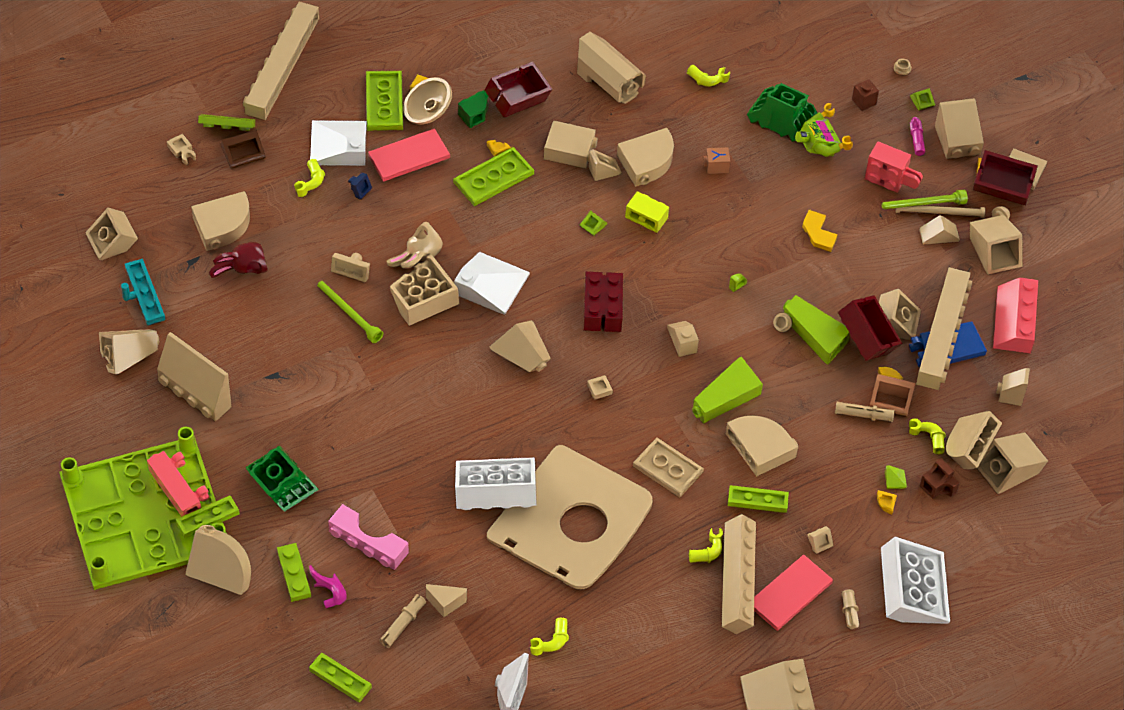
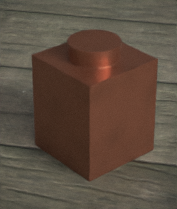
M870 79L854 85L852 100L861 111L866 110L877 104L879 90Z

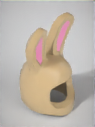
M423 222L417 228L415 234L408 239L407 250L401 255L388 259L387 265L391 267L401 265L402 268H411L419 261L424 262L429 254L435 257L440 252L443 242L428 222Z

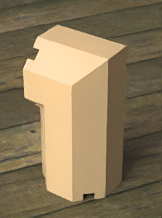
M589 32L579 38L577 74L586 82L594 80L620 103L626 104L634 99L639 93L637 91L639 86L643 88L645 85L646 75L606 40L594 33Z

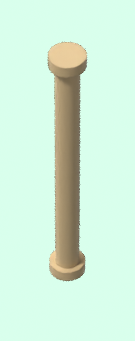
M919 205L896 208V213L903 211L985 217V207L971 209Z

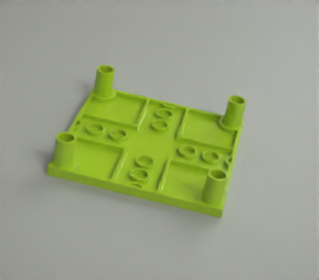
M180 428L177 441L79 467L74 458L68 457L62 460V471L59 473L94 590L188 564L194 535L184 538L176 524V519L181 516L150 473L147 460L154 454H159L162 451H165L169 458H172L177 452H181L185 457L183 460L186 464L177 468V470L189 487L195 492L199 487L205 485L209 491L208 495L210 498L203 502L200 501L201 508L216 502L192 428ZM223 522L211 525L216 530L226 533Z

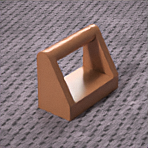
M877 374L869 407L875 405L877 408L894 410V414L907 417L915 383ZM877 392L907 399L906 407L901 408L875 401Z

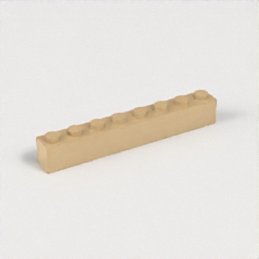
M298 2L296 8L292 9L291 17L289 20H286L283 32L279 33L276 45L272 46L269 58L265 59L263 69L258 72L256 82L252 83L249 95L244 98L243 106L245 107L246 115L266 120L319 20V7Z
M948 268L916 385L939 390L940 384L945 383L947 372H944V369H949L951 359L948 356L952 357L954 345L951 344L956 343L958 332H955V330L960 329L962 319H959V317H963L966 307L962 305L967 304L969 294L966 291L970 292L972 281L969 280L970 272Z

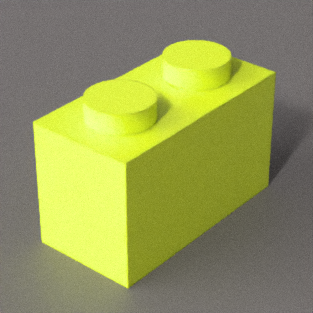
M637 191L626 206L625 218L658 233L668 219L669 206Z

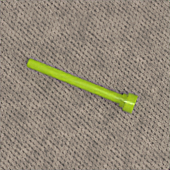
M957 190L952 195L883 202L882 208L893 209L954 202L961 205L967 203L968 196L966 190Z
M323 281L318 283L317 286L366 331L367 338L372 343H377L381 340L384 334L382 330L369 325Z

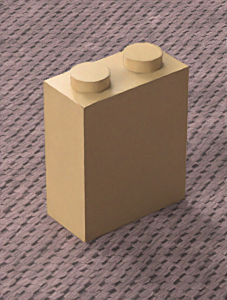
M553 121L544 147V159L586 168L589 162L590 151L597 146L596 130Z

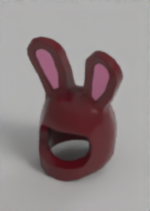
M245 242L236 246L232 252L218 254L213 260L215 266L211 268L209 275L211 278H215L232 269L240 274H261L267 272L268 268L261 244Z

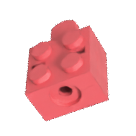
M878 141L869 155L865 180L898 193L903 184L913 189L918 188L923 175L921 172L909 168L911 154Z

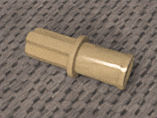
M849 589L841 593L844 605L842 611L846 616L847 627L852 630L859 627L857 615L859 608L855 602L854 591Z

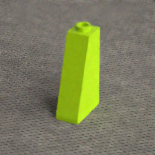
M797 295L791 300H787L784 304V313L788 314L792 319L791 327L827 365L850 341V333L845 325Z
M739 357L694 399L693 414L704 424L761 395L763 383L745 360Z

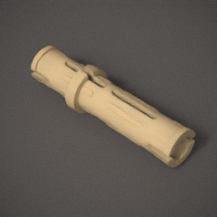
M837 401L835 414L870 418L871 421L877 419L893 422L894 410L877 408L875 405L869 407Z
M416 594L408 606L403 607L400 616L379 639L383 646L390 648L406 626L415 620L418 611L426 604V600L422 596L419 597Z

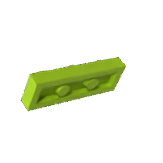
M201 114L198 118V123H203V127L221 125L223 129H232V126H235L243 131H250V128L255 127L256 119Z
M730 485L728 506L787 513L789 492Z
M227 496L176 519V524L184 538L194 535L195 531L202 525L221 523L240 513L232 497Z
M297 543L277 547L291 602L310 598L311 592Z
M322 652L309 667L310 672L359 703L372 688L370 682Z

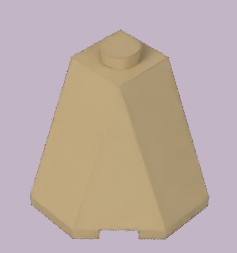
M532 320L514 325L490 346L492 351L528 372L536 370L540 372L547 366L546 362L551 359Z
M155 330L99 332L100 352L102 357H105L109 363L106 365L108 372L113 374L121 373L158 350L159 336Z

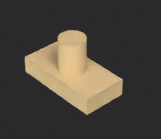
M334 253L332 256L331 272L363 282L368 280L370 263L363 262L362 256L359 253H353L351 257Z

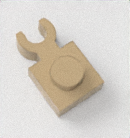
M183 134L167 141L168 148L176 158L182 156V162L185 165L188 164V157H191L194 161L196 160V154L192 151V145Z

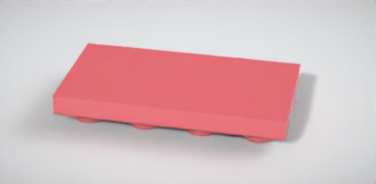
M434 128L369 151L368 156L384 182L449 159L450 153Z
M803 554L754 597V611L778 631L833 583V579Z

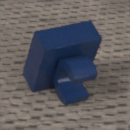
M361 172L357 177L352 176L348 180V183H351V190H353L355 197L358 199H362L372 189L369 178L365 173Z

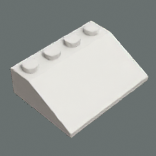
M535 458L456 461V508L470 510L472 508L491 509L492 507H502L507 509L514 506L524 508L536 506Z
M894 537L881 547L886 617L908 623L948 624L950 622L944 552L898 537Z

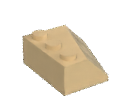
M429 254L422 264L418 263L411 273L403 275L390 286L398 310L409 326L459 304L457 286L432 254Z

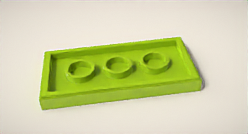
M366 71L367 131L403 130L402 71Z
M512 147L453 179V183L472 205L476 206L534 175L535 170Z

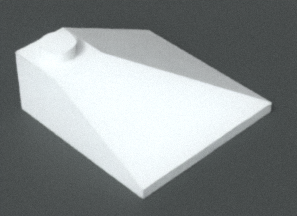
M312 121L310 159H316L319 165L365 166L367 121Z
M479 252L463 266L454 280V284L458 288L460 297L505 315L530 275V272Z
M524 653L504 667L502 674L497 675L495 687H498L497 697L500 710L519 709L527 686L529 658L527 653Z

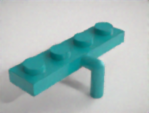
M143 258L125 263V269L134 291H129L128 283H122L123 299L128 301L137 298L147 326L165 321V314Z

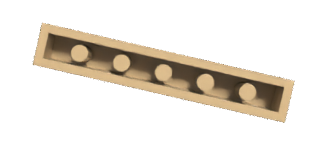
M743 514L725 522L722 627L734 634L754 626L756 522Z

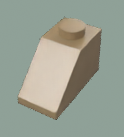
M682 321L667 325L679 357L697 353L699 339L693 324Z
M1029 368L1003 376L1002 383L998 382L996 394H999L998 402L1022 405L1028 385Z

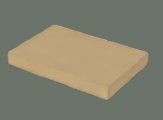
M656 438L633 462V467L679 498L704 471V468L659 438Z

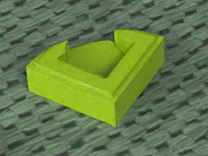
M742 274L731 276L729 289L735 292L747 284V279Z

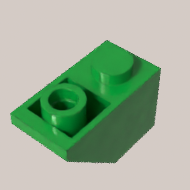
M484 90L479 91L458 103V115L469 128L485 121L490 102L487 93Z

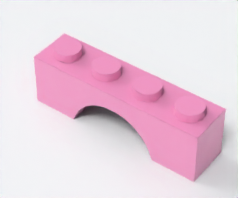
M343 504L328 521L329 532L334 537L343 539L349 546L360 549L366 556L377 559L385 567L395 570L409 553L408 542L393 533L384 537H370L364 534L359 528V513Z

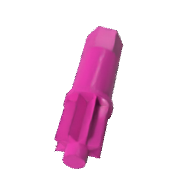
M913 117L909 123L915 155L921 156L925 154L922 123L917 117Z

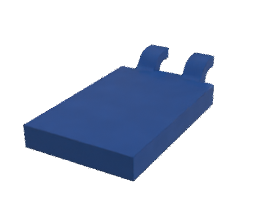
M973 322L962 323L960 329L955 330V332H958L956 343L951 344L954 345L952 357L948 356L951 359L950 364L984 356L987 352ZM930 331L920 333L919 337H911L912 343L909 344L911 352L923 348L925 350ZM925 351L918 352L919 358L916 359L918 367L921 366Z

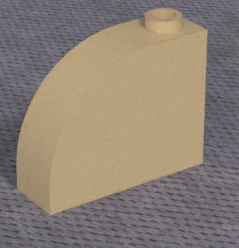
M664 128L618 144L617 156L635 187L654 181L668 171L673 158L674 142L668 128Z
M245 191L191 206L193 220L206 251L233 243L245 233L250 222L249 201Z
M990 411L959 418L947 440V454L963 469L978 468L1002 422Z
M743 416L727 422L725 434L756 477L796 458L798 450L796 440L791 438L787 431L775 421L761 416Z
M202 525L195 531L185 575L242 595L249 588L251 565L245 550L238 541L230 535L216 530L211 525Z

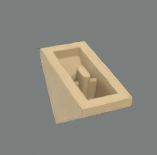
M594 149L590 151L589 169L595 181L622 173L614 158Z
M941 215L919 229L923 245L959 242L960 240L956 225Z
M426 584V598L445 617L466 603L467 588Z

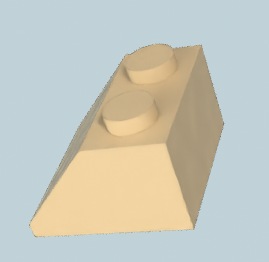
M107 208L86 231V235L99 260L128 251L138 239L125 213L111 208Z
M899 289L881 294L879 304L898 337L907 340L915 337L921 309Z

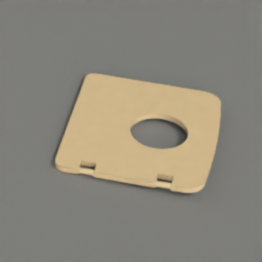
M558 445L535 471L536 506L528 508L514 506L505 509L488 530L487 539L492 544L511 552L512 555L550 576L560 579L570 587L585 589L592 586L634 536L652 507V495L645 488L564 445ZM580 505L595 507L605 515L608 523L607 529L601 537L594 541H573L562 532L560 527V521L564 513ZM509 540L516 545L512 548L505 543ZM562 569L568 574L565 577L557 573V571Z

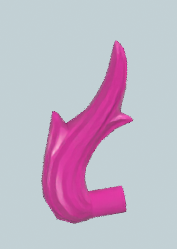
M310 565V573L316 581L314 587H325L333 593V598L324 601L325 608L344 603L347 597L346 590L336 574H333V578L324 577L317 573L312 565Z

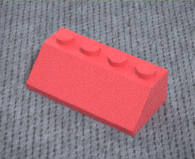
M1017 278L998 286L993 339L994 349L1031 354L1035 341L1038 280Z

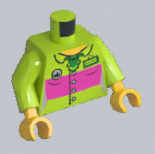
M827 103L824 106L822 113L818 112L803 124L802 129L795 135L796 141L803 142L809 153L828 157L834 156L841 149L850 150L853 146L850 136H844L841 143L829 120L824 119V117H832L835 113V108L829 111L831 103Z

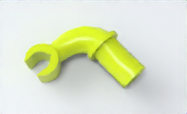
M691 65L687 70V74L695 79L698 85L711 87L720 82L726 83L729 81L730 72L724 74L725 67L720 68L715 76H708L707 73H703L695 65Z
M310 159L307 162L312 179L306 183L298 181L294 184L298 197L306 196L308 191L319 187L324 179L325 172L320 168L316 159Z
M911 419L909 421V433L911 435H918L921 431L930 433L933 442V453H944V438L946 434L937 424L921 422L918 419Z
M711 528L709 533V541L713 543L711 548L689 550L690 563H710L721 554L723 550V531L721 528H719L718 535L713 534Z
M556 619L555 634H553L551 641L543 642L540 638L531 639V654L538 656L543 652H553L563 647L569 640L567 619Z

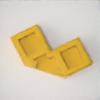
M808 210L802 228L809 235L814 247L831 252L838 235L821 229L826 215Z

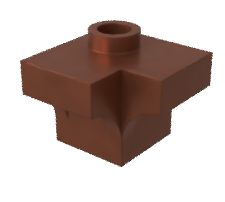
M940 458L928 472L922 475L920 487L934 499L941 494H946L950 497L957 494L960 483L953 477L954 470Z

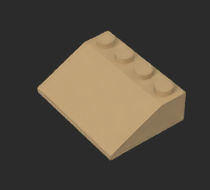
M170 332L167 335L157 368L159 382L163 386H168L178 397H183L187 400L190 406L198 408L205 417H210L216 422L232 407L228 373Z
M803 659L783 661L740 677L747 710H815Z

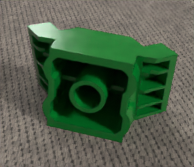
M780 83L775 85V87L771 86L764 89L747 113V116L751 123L758 121L761 128L765 127L780 134L781 137L789 135L793 142L796 141L795 135L802 129L803 124L818 112L813 104L807 102L809 95Z
M281 446L270 450L267 454L246 466L249 474L283 511L288 510L319 490Z

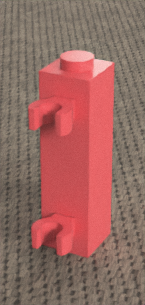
M162 451L159 454H154L147 460L150 473L181 517L200 509V501L203 502L210 498L208 489L203 485L193 492L177 470V468L186 464L183 460L185 459L183 454L177 452L172 458H169L165 451Z

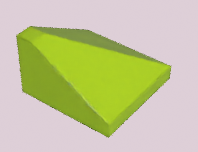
M930 88L910 95L918 110L935 106Z
M590 210L580 226L595 236L608 223Z
M887 465L885 468L887 489L907 488L905 471Z

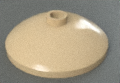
M437 77L418 83L405 99L403 106L405 117L416 125L428 124L440 118L449 107L452 99L450 85L444 79Z

